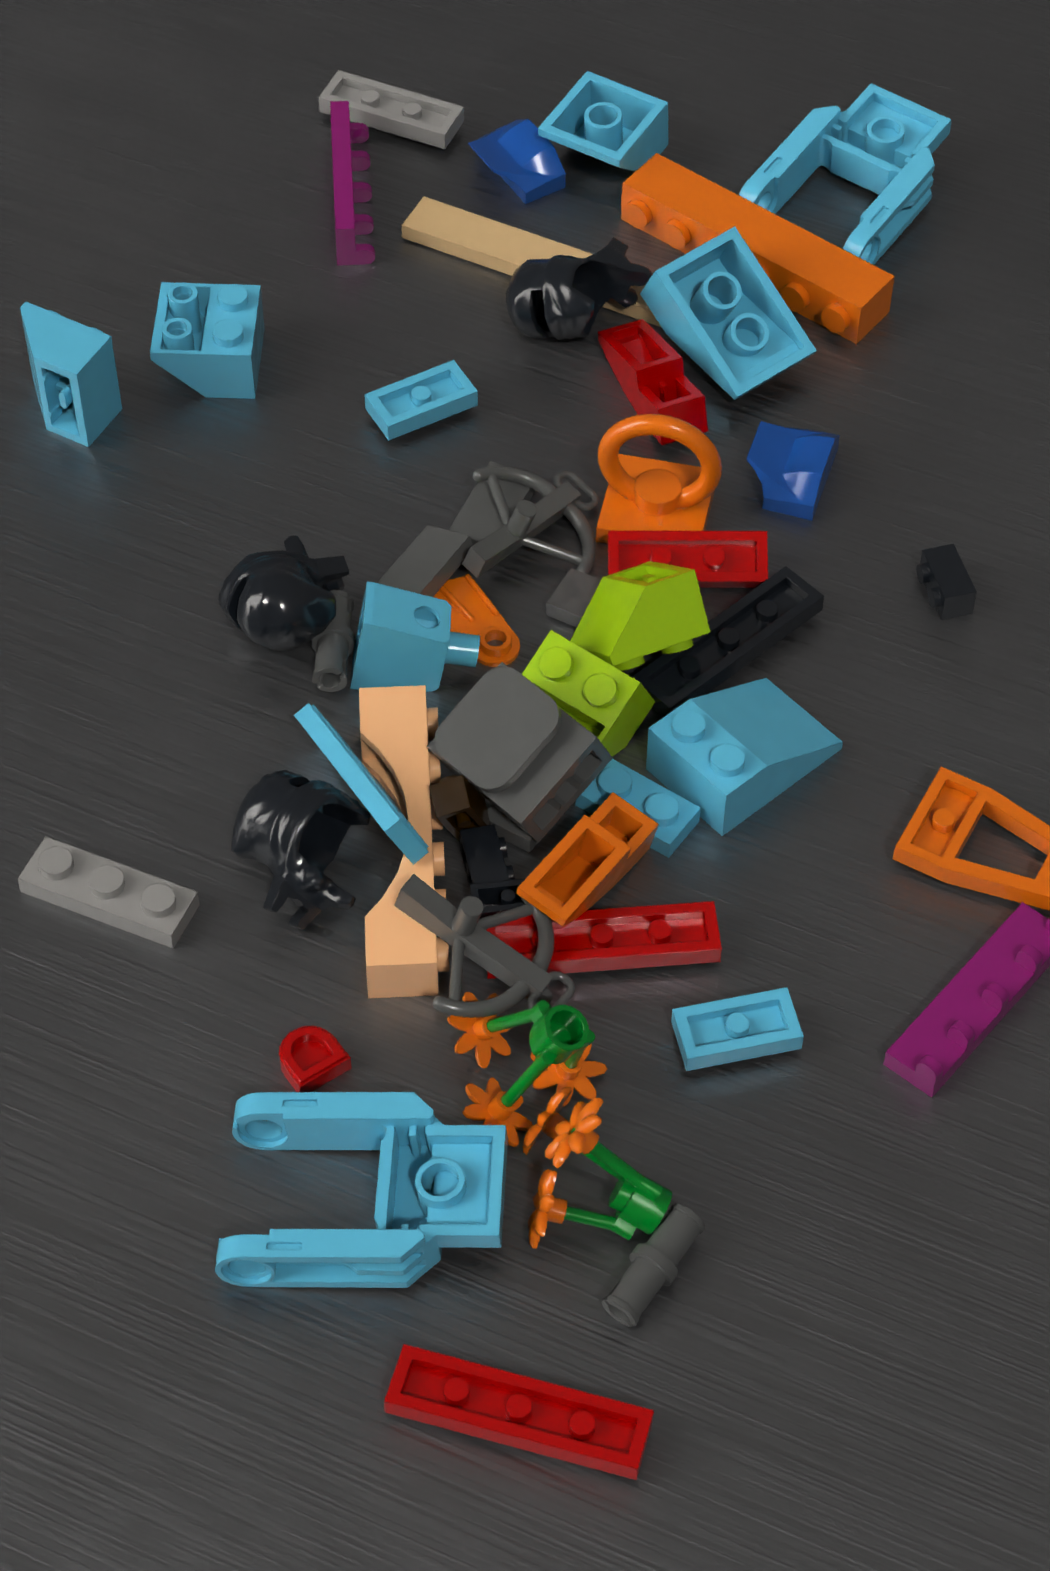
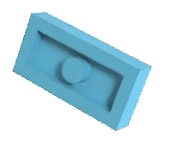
M455 360L364 394L365 409L388 441L478 406V391Z
M614 759L605 766L577 798L575 806L592 815L609 795L614 792L659 824L650 848L667 858L674 853L699 823L701 807Z
M787 987L672 1009L671 1023L686 1071L802 1049L804 1035Z

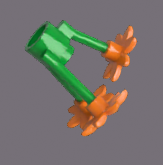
M465 992L462 1000L465 1002L478 1001L471 992ZM490 994L486 1000L498 996V994ZM540 1000L531 1009L505 1016H497L496 1014L487 1017L467 1018L450 1015L447 1018L448 1023L452 1027L465 1032L454 1046L455 1053L464 1054L474 1048L477 1065L482 1069L487 1068L489 1065L491 1049L502 1056H509L511 1054V1048L503 1036L500 1035L501 1033L507 1032L516 1026L534 1023L529 1033L532 1051L530 1057L533 1063L507 1091H502L499 1082L495 1078L488 1080L485 1091L472 1083H468L465 1086V1092L474 1104L466 1106L462 1111L463 1115L472 1121L484 1120L483 1125H506L509 1146L517 1147L520 1140L516 1130L528 1131L533 1126L529 1119L515 1112L523 1103L521 1095L532 1083L533 1088L537 1090L548 1089L557 1085L556 1093L563 1088L570 1087L588 1100H593L597 1097V1092L588 1078L603 1075L607 1071V1066L596 1061H585L590 1053L591 1043L595 1040V1034L589 1030L586 1018L576 1008L563 1004L551 1008L547 1001ZM573 1090L564 1102L563 1107L568 1105L572 1097Z
M570 1087L563 1088L551 1097L547 1103L546 1111L538 1114L537 1123L530 1127L525 1134L522 1146L523 1153L527 1155L537 1140H540L545 1134L553 1140L545 1150V1157L548 1159L553 1158V1165L557 1169L565 1162L571 1151L576 1154H583L618 1179L607 1204L616 1210L615 1217L567 1206V1200L552 1195L557 1171L547 1169L539 1179L538 1192L532 1197L536 1210L533 1211L528 1220V1236L531 1248L537 1249L540 1236H545L547 1221L562 1224L564 1220L610 1230L627 1240L631 1239L636 1229L651 1235L660 1224L669 1207L673 1195L672 1191L640 1174L598 1141L599 1134L594 1129L602 1122V1118L596 1115L603 1104V1100L600 1097L594 1098L587 1104L583 1101L577 1102L572 1110L570 1121L561 1116L559 1113L563 1108V1104L573 1090Z

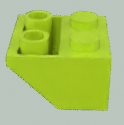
M649 561L602 577L570 641L621 671L644 664L645 655L661 650L662 654H672L691 648L694 645L692 639L711 633L695 569Z
M550 630L522 673L523 676L549 695L563 711L594 734L612 757L627 746L655 703L641 682Z

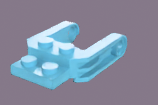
M871 83L846 111H841L840 107L836 105L813 109L742 187L739 196L776 214L819 166L827 167L831 173L879 195L860 216L859 225L850 234L843 247L849 253L875 265L932 199L930 187L933 185L932 173L934 172L935 164L931 154L950 134L951 119Z
M256 1092L244 1095L237 1100L232 1134L239 1143L249 1148L258 1150H380L374 1213L377 1229H270V1234H240L224 1239L219 1238L215 1273L225 1282L242 1287L408 1288L441 1260L442 1248L502 1247L508 1146L506 1125H443L435 1117L434 1110L415 1092Z

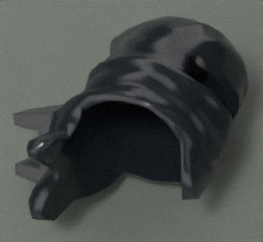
M613 237L607 246L584 259L570 255H556L551 259H528L514 271L506 291L507 310L514 326L524 335L531 338H557L561 340L588 337L598 312L610 298L617 301L624 308L636 304L638 295L631 286L646 285L653 273L645 266L631 263L625 256L629 246Z
M295 535L289 536L284 541L286 551L257 552L249 554L241 560L224 580L219 593V605L233 625L247 635L252 642L276 651L295 649L322 633L335 618L336 598L330 591L343 590L345 587L341 577L349 575V569L344 555L316 559L309 558L300 538Z
M288 770L275 771L274 773L264 775L249 790L241 802L233 828L231 848L240 858L253 859L267 865L272 874H274L263 908L277 913L287 898L293 899L299 909L291 917L289 924L297 929L304 930L322 910L330 906L339 909H350L354 905L356 898L338 887L323 872L334 860L350 826L368 825L371 814L368 810L362 808L357 800L349 797L346 793L328 782L321 780L310 781L301 774Z

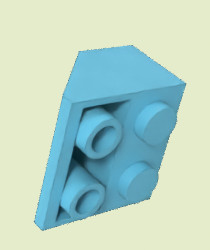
M161 282L150 348L151 361L205 398L256 399L265 331L261 285Z
M25 301L20 307L33 382L46 430L90 447L122 410L112 337L97 328L88 327L63 317L55 311L46 310Z

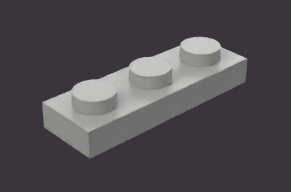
M341 70L337 71L318 97L319 112L331 115L330 101H349L351 122L364 123L368 127L442 149H446L464 123L463 106Z
M47 836L44 837L18 877L19 888L22 893L170 948L175 947L200 906L197 891Z

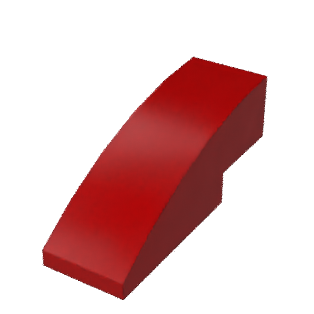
M644 319L598 331V341L608 363L638 415L661 414L672 416L692 424L703 433L708 432L705 395L684 376L683 357ZM653 435L661 445L675 442V440L667 437Z

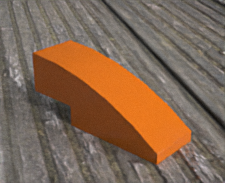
M612 792L590 817L584 815L518 886L516 894L564 927L599 901L650 849L659 824Z

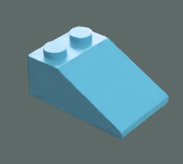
M735 226L656 270L640 293L666 335L734 400L812 356L817 351Z
M763 678L691 698L648 728L646 770L670 791L701 807L700 817L721 836H724L842 749L843 742L769 679Z

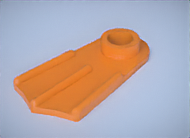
M470 574L447 580L435 594L434 598L446 600L452 606L450 631L480 635L477 661L489 667H498L501 662L505 665L512 663L520 652L519 638ZM492 640L502 641L503 644L500 646H491L488 644V642Z

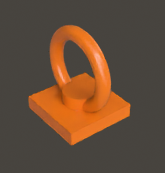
M661 414L635 415L612 425L605 432L598 446V464L601 473L608 482L596 527V542L608 544V531H705L714 492L722 475L721 457L712 441L692 424ZM646 435L662 436L678 441L688 447L697 456L701 467L618 453L620 447L632 438Z

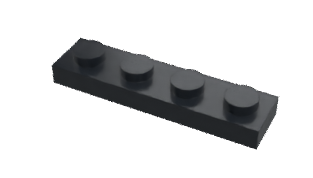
M785 566L708 622L711 633L692 639L694 645L691 648L677 653L661 655L633 675L632 678L641 682L655 701L652 708L662 717H665L687 700L706 695L822 611L824 595Z

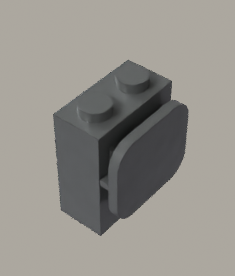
M503 662L480 678L442 721L436 730L434 739L427 746L446 768L457 776L463 775L487 802L537 843L541 841L613 758L594 734L563 711L549 695L514 668L506 666Z

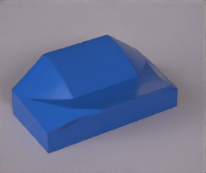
M530 119L513 121L475 141L467 143L525 204L566 188V173L554 145L548 139L538 135V128Z
M760 421L746 460L755 470L762 484V509L812 521L838 451L840 435L801 428H785Z

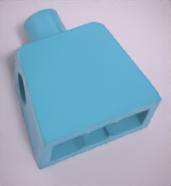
M367 581L355 637L350 689L426 685V692H433L439 689L445 664L476 667L480 635L450 631L452 606L446 600Z

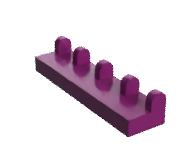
M330 101L337 266L371 264L375 260V248L366 243L355 244V235L370 234L374 229V221L370 215L354 214V203H365L371 200L372 187L366 182H353L352 171H365L370 167V155L362 150L351 151V143H364L368 140L369 128L364 123H350L349 101Z
M1022 902L886 1051L883 1065L932 1098L1050 966V917L1049 919Z

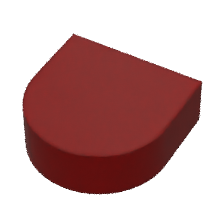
M317 1026L297 1028L291 1031L280 1045L279 1056L282 1073L296 1092H313L352 1069L351 1057L337 1039L324 1028Z

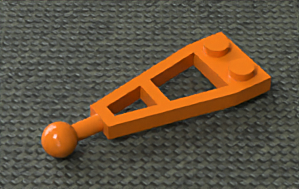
M941 766L897 842L892 859L947 884L1018 903L1023 902L1026 905L1050 911V825L994 789ZM982 814L1047 855L1035 879L958 858Z

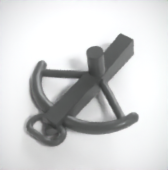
M490 466L474 471L473 479L475 481H488L504 525L470 547L463 565L476 578H479L523 545L578 565L576 570L586 574L590 573L595 560L596 545L591 526L581 510L589 511L594 509L598 504V496L578 475L568 470L561 471L555 475L553 485L535 473L516 467ZM564 478L572 480L590 497L591 501L589 503L581 502L579 499L582 494L568 481L562 484L561 480ZM498 479L523 484L537 491L544 498L535 504L528 500L519 501L511 516ZM562 516H565L579 535L582 555L534 537Z
M415 874L400 889L394 905L453 947L449 998L437 996L433 999L432 1005L434 1009L440 1012L467 1018L487 1017L505 1012L516 1006L525 997L528 1000L529 1009L534 1007L536 1002L540 1000H545L550 1004L553 995L548 986L553 980H559L566 986V991L554 1006L567 1004L575 992L573 980L568 975L559 971L546 972L554 951V930L551 918L521 898L526 905L480 919L483 912V903L479 898L467 896L462 899L457 909ZM532 915L538 931V946L533 960L530 961L486 929ZM464 955L510 986V988L504 993L488 1000L475 1002L461 1001Z

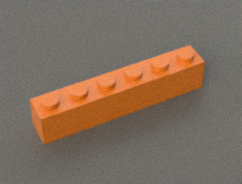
M658 153L622 183L621 220L685 254L735 226L791 311L808 318L856 345L890 312L894 275Z

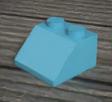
M586 71L538 127V135L616 167L636 171L656 153L661 154L669 145L668 102Z

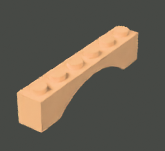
M426 685L359 688L362 763L382 784L399 810L429 846L427 848L429 852L414 865L403 854L398 872L387 891L365 916L368 998L438 996V972H449V945L394 906L400 889L413 874L432 889H434V876H445L444 842H432V830H443V824L436 818L429 788L430 785L440 783V759L431 751H428L427 747L428 741L434 739L436 730L439 727L438 707L427 708ZM434 889L446 899V889Z

